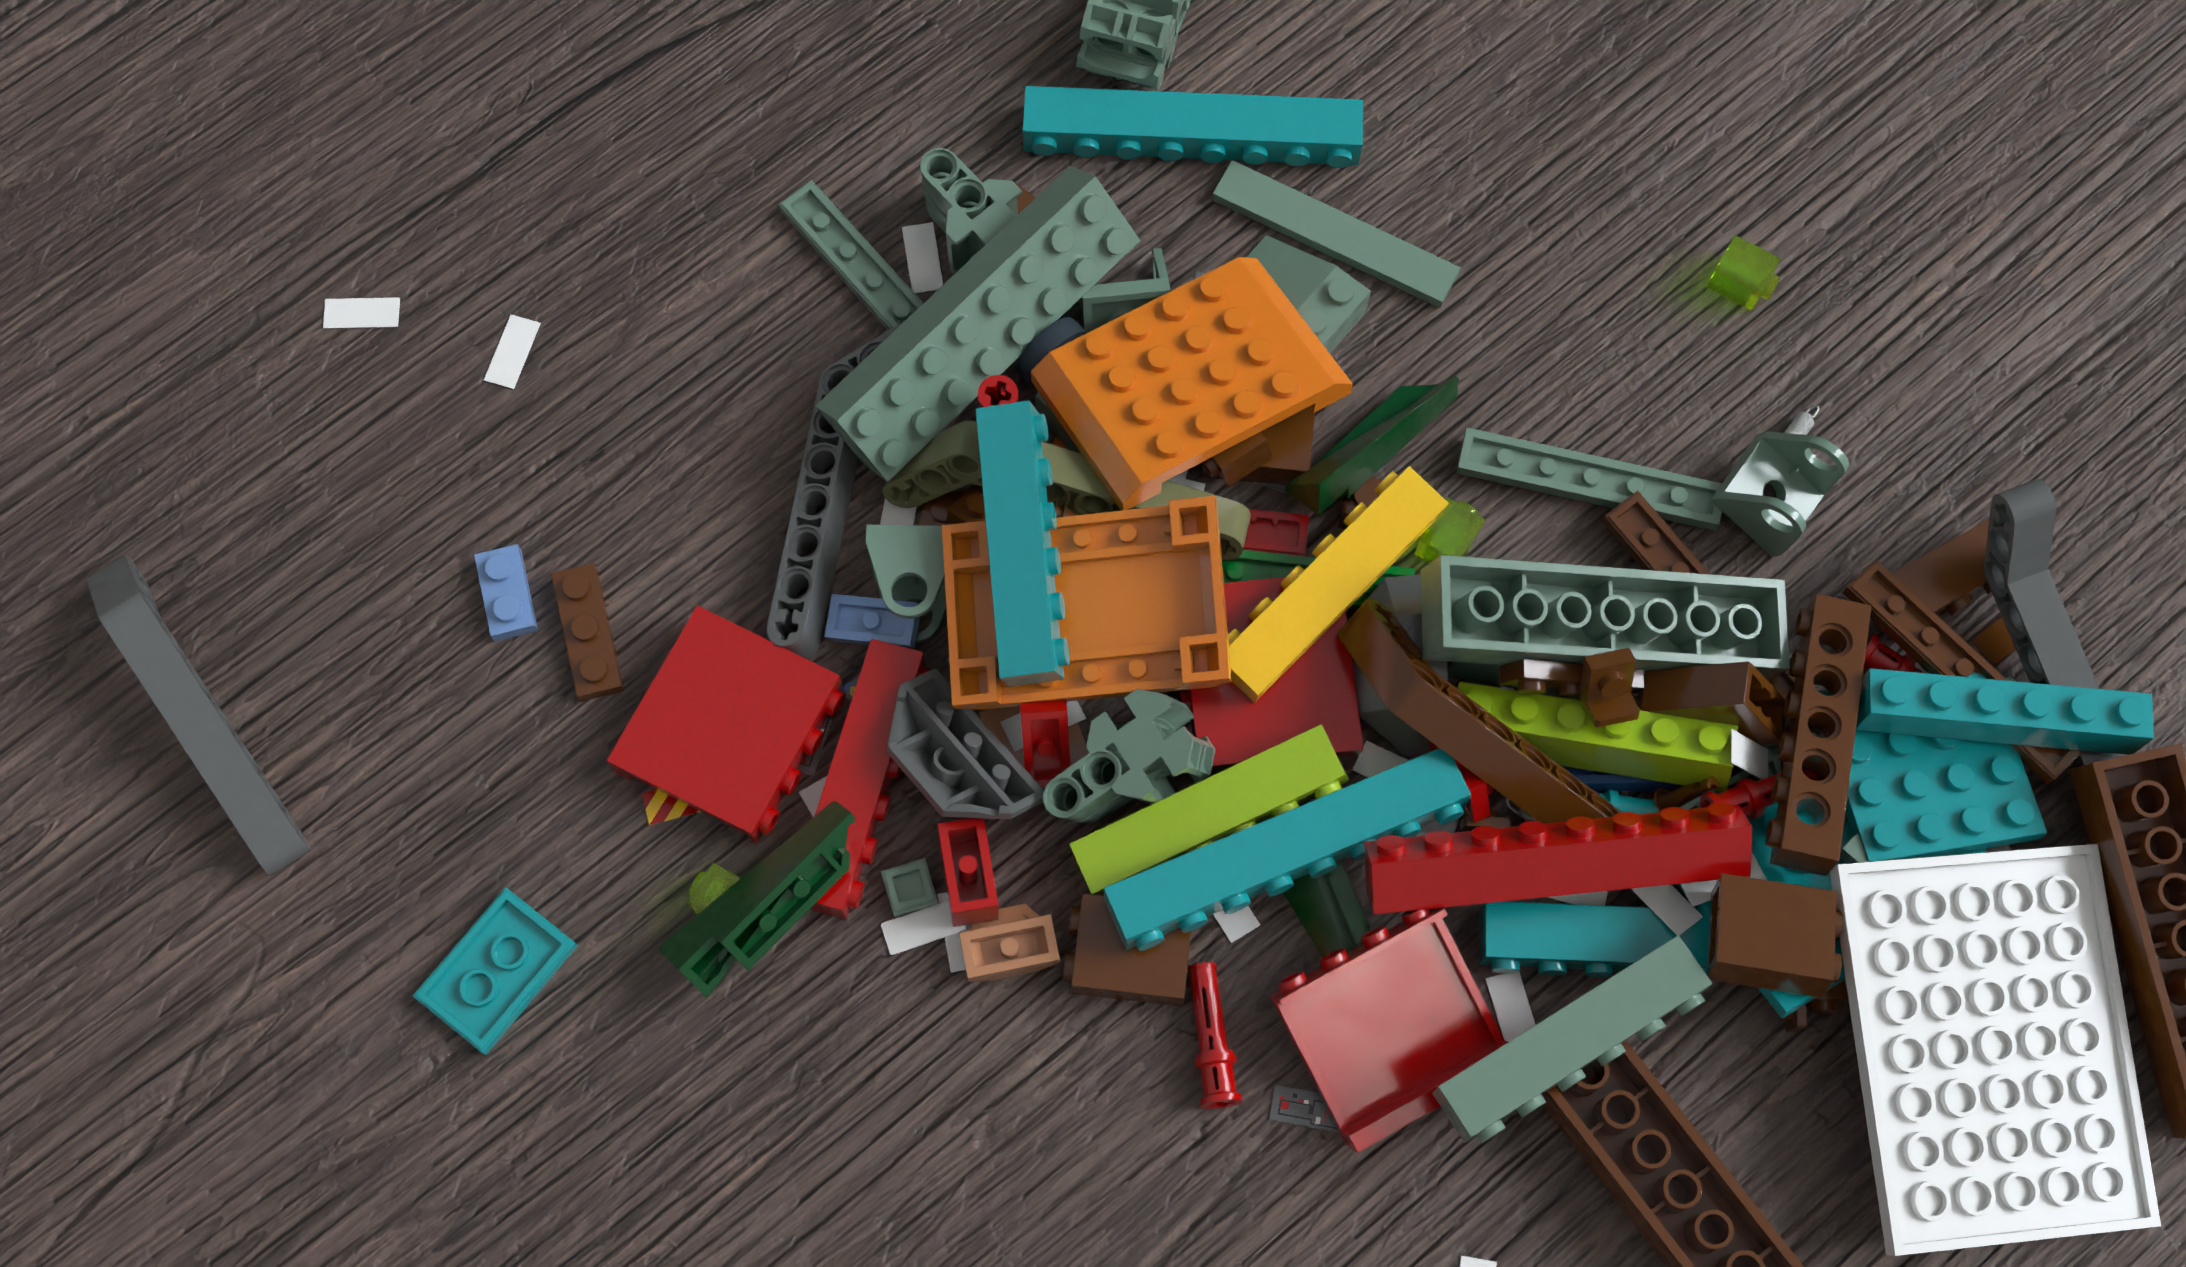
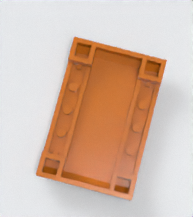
M1238 257L1050 351L1031 371V382L1121 511L1129 510L1161 493L1163 482L1297 412L1310 407L1315 413L1352 393L1353 383L1259 260L1248 257Z
M1215 496L1170 500L1168 506L1058 517L1057 529L1050 530L1052 547L1058 548L1061 560V574L1055 575L1056 592L1062 593L1065 603V620H1059L1060 638L1065 637L1068 642L1070 664L1063 666L1064 680L1012 687L1002 681L999 675L986 521L942 525L951 698L954 708L974 710L1016 707L1020 706V703L1077 701L1128 696L1136 689L1159 693L1210 688L1232 682L1218 506Z

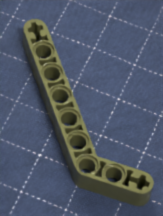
M963 421L939 432L894 477L885 482L882 492L887 501L901 508H913L969 483L983 487L977 422ZM1042 442L1043 458H1049L1053 476L1052 485L1046 486L1048 503L1057 500L1056 506L1061 507L1065 502L1066 509L1083 515L1121 511L1081 453ZM1169 480L1162 483L1161 493L1131 508L1141 509L1168 506L1170 500L1215 496L1218 506L1222 560H1233L1242 554L1251 518L1249 509L1237 501Z

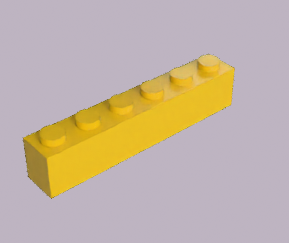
M1410 466L1400 476L1392 471L1375 489L1379 497L1369 507L1361 502L1343 521L1348 528L1337 538L1329 534L1312 552L1316 559L1305 570L1298 565L1282 581L1280 585L1285 590L1274 601L1269 597L1261 601L1249 614L1253 622L1242 633L1235 628L1228 634L1231 681L1254 703L1443 514L1449 505Z

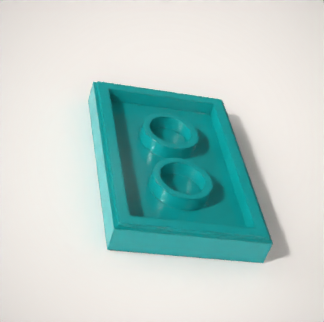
M505 887L414 993L413 997L481 1053L487 1055L578 945Z

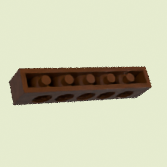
M1816 594L1807 609L1801 608L1799 610L1794 633L1801 636L1800 647L1794 650L1789 669V676L1795 677L1794 691L1789 690L1783 709V717L1790 719L1788 733L1784 732L1781 736L1777 752V759L1784 761L1782 776L1777 775L1774 781L1771 802L1778 804L1776 819L1771 818L1765 838V845L1772 847L1770 864L1827 876L1839 862L1871 605ZM1820 644L1830 646L1836 654L1827 653L1821 648ZM1814 685L1825 687L1831 696L1822 695L1815 689ZM1808 726L1820 729L1825 738L1814 736ZM1802 768L1813 770L1818 775L1820 781H1814L1806 777ZM1796 811H1803L1809 814L1814 824L1810 825L1802 822L1798 818Z

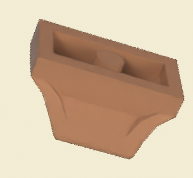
M1026 903L999 909L998 920L972 924L969 931L959 933L969 982L992 981L1036 972L1060 963L1051 914L1040 916Z

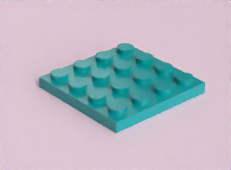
M1973 672L1969 676L1971 678L1987 679L1984 675ZM1828 690L1819 691L1822 695L1831 696ZM1856 730L1845 813L1853 837L1859 833L1868 862L1938 857L2039 840L2047 833L2020 755L2009 744Z

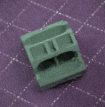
M1088 0L1079 38L1083 40V44L1077 55L1076 67L1082 71L1159 91L1163 82L1165 68L1168 69L1171 63L1178 33L1191 0Z
M935 148L928 151L922 157L920 163L925 206L931 219L946 233L950 271L955 274L1018 215L1017 197L1022 194V190L1011 180L987 179L982 183L953 152L944 148Z
M1136 689L1124 698L1136 718L1123 724H1114L1107 712H1103L1092 720L1086 745L1089 754L1053 778L1046 785L1043 792V802L1050 814L1058 818L1083 824H1096L1132 799L1156 803L1175 794L1174 788L1167 779L1170 775L1177 776L1182 773H1190L1195 783L1201 782L1211 775L1216 749L1207 736L1201 739L1194 737L1183 726L1195 718L1187 704L1162 693Z

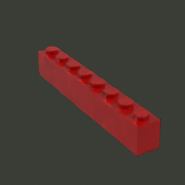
M1719 802L1713 803L1706 808L1685 810L1679 807H1669L1656 813L1637 814L1621 812L1613 817L1596 819L1573 817L1566 822L1546 824L1529 821L1516 827L1495 828L1492 826H1480L1466 832L1432 831L1425 836L1406 838L1388 835L1376 841L1364 842L1366 892L1373 914L1711 881L1718 880L1721 873L1751 877L1752 825L1738 804L1732 805Z

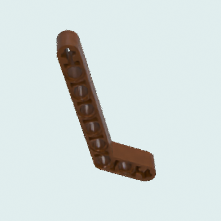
M1368 598L1338 631V636L1391 712L1539 822L1544 824L1566 822L1573 817L1606 818L1613 817L1617 813L1622 812L1437 674L1428 661L1423 660V654L1396 616L1381 602Z

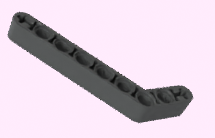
M902 323L828 366L820 378L815 405ZM815 405L767 624L768 637L775 645L783 647L805 659H809L817 652L821 642L859 460L837 432L832 433L834 428ZM834 465L830 472L823 474L829 466ZM826 505L821 513L815 515V512L821 506ZM817 546L813 554L805 557L812 547ZM809 587L807 593L797 599L798 593L802 589Z
M2035 479L1995 494L1992 497L1984 574L2029 682L2100 689L2048 570L2056 516V502L2051 489L2043 480ZM2083 751L2067 767V771L2071 778L2070 769L2126 756V754Z
M125 554L88 576L86 581L101 623L266 873L272 876L310 852L311 847L160 617L149 585L131 558Z

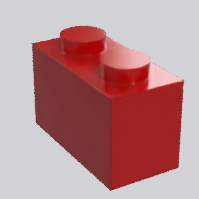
M968 818L937 823L938 841L952 926L957 927L998 920L999 903L984 818Z

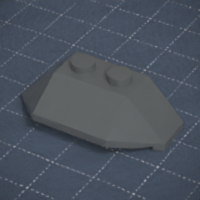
M1421 574L1384 578L1369 598L1381 602L1396 616L1423 654ZM1352 657L1359 718L1391 744L1403 757L1429 753V740L1388 709ZM1427 660L1433 670L1449 682L1447 662Z
M936 668L899 686L886 752L942 817L1012 819L1043 802L1044 790L972 709H956L952 706L951 685Z

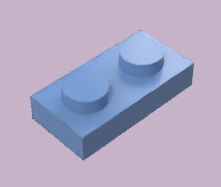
M515 544L474 554L490 636L494 642L538 631L524 560L519 545Z
M832 594L824 637L832 642L869 645L872 638L915 650L920 617L913 619L898 617L888 610L883 599ZM894 600L903 607L919 605L917 602Z

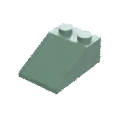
M1267 235L1247 256L1248 258H1257L1329 353L1337 347L1366 314L1371 291L1332 263Z

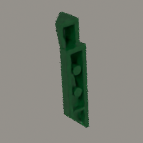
M1453 376L1437 385L1400 386L1321 458L1314 467L1289 482L1285 486V492L1318 515L1340 495L1348 499L1457 398L1459 378Z
M837 801L831 802L660 946L659 951L706 998L712 993L736 960L749 971L849 870L851 854L846 849L848 826L854 823L855 816Z
M1341 860L1335 862L1337 867L1328 874L1318 878H1311L1310 874L1293 880L1294 886L1283 892L1322 957L1340 948H1344L1346 952L1362 944L1360 937L1371 931Z

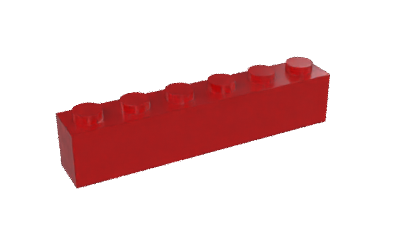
M871 638L815 813L816 816L831 802L837 801L855 816V821L848 826L846 849L851 854L849 870L810 910L847 920L850 908L858 909L865 882L859 881L864 864L871 865L876 854L878 839L874 838L873 834L877 822H885L890 809L892 796L886 794L891 778L898 779L901 773V768L886 752L899 686L931 670L925 668L924 653L921 651Z

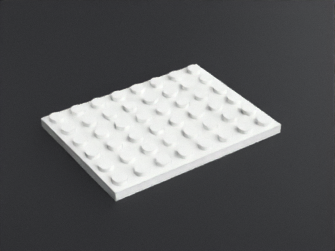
M2098 844L1835 865L1830 871L1832 890L1837 891L1836 909L1843 913L1840 944L1886 1255L1899 1256L2161 1226Z

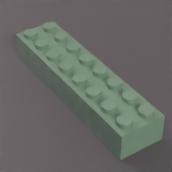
M1069 166L815 407L861 462L888 482L978 396V388L983 380L989 376L1003 373L1040 332L1068 311L1082 295L1090 290L1141 240L1097 177Z
M1440 555L1420 570L1423 660L1506 665L1522 659L1584 664L1585 656L1630 648L1636 659L1635 669L1644 670L1645 674L1646 671L1746 661H1750L1766 679L1790 669L1785 580Z

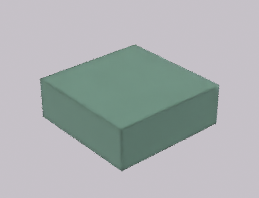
M925 858L881 871L894 918L938 904Z

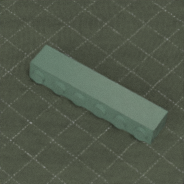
M1678 935L1441 1084L1432 1094L1464 1143L1477 1136L1482 1144L1506 1128L1501 1121L1503 1118L1516 1110L1521 1118L1525 1117L1546 1103L1541 1095L1555 1085L1559 1087L1561 1092H1564L1586 1077L1582 1068L1597 1059L1602 1067L1626 1052L1621 1043L1636 1034L1642 1042L1666 1026L1661 1018L1676 1009L1680 1016H1683L1705 1002L1700 993L1712 985V982Z

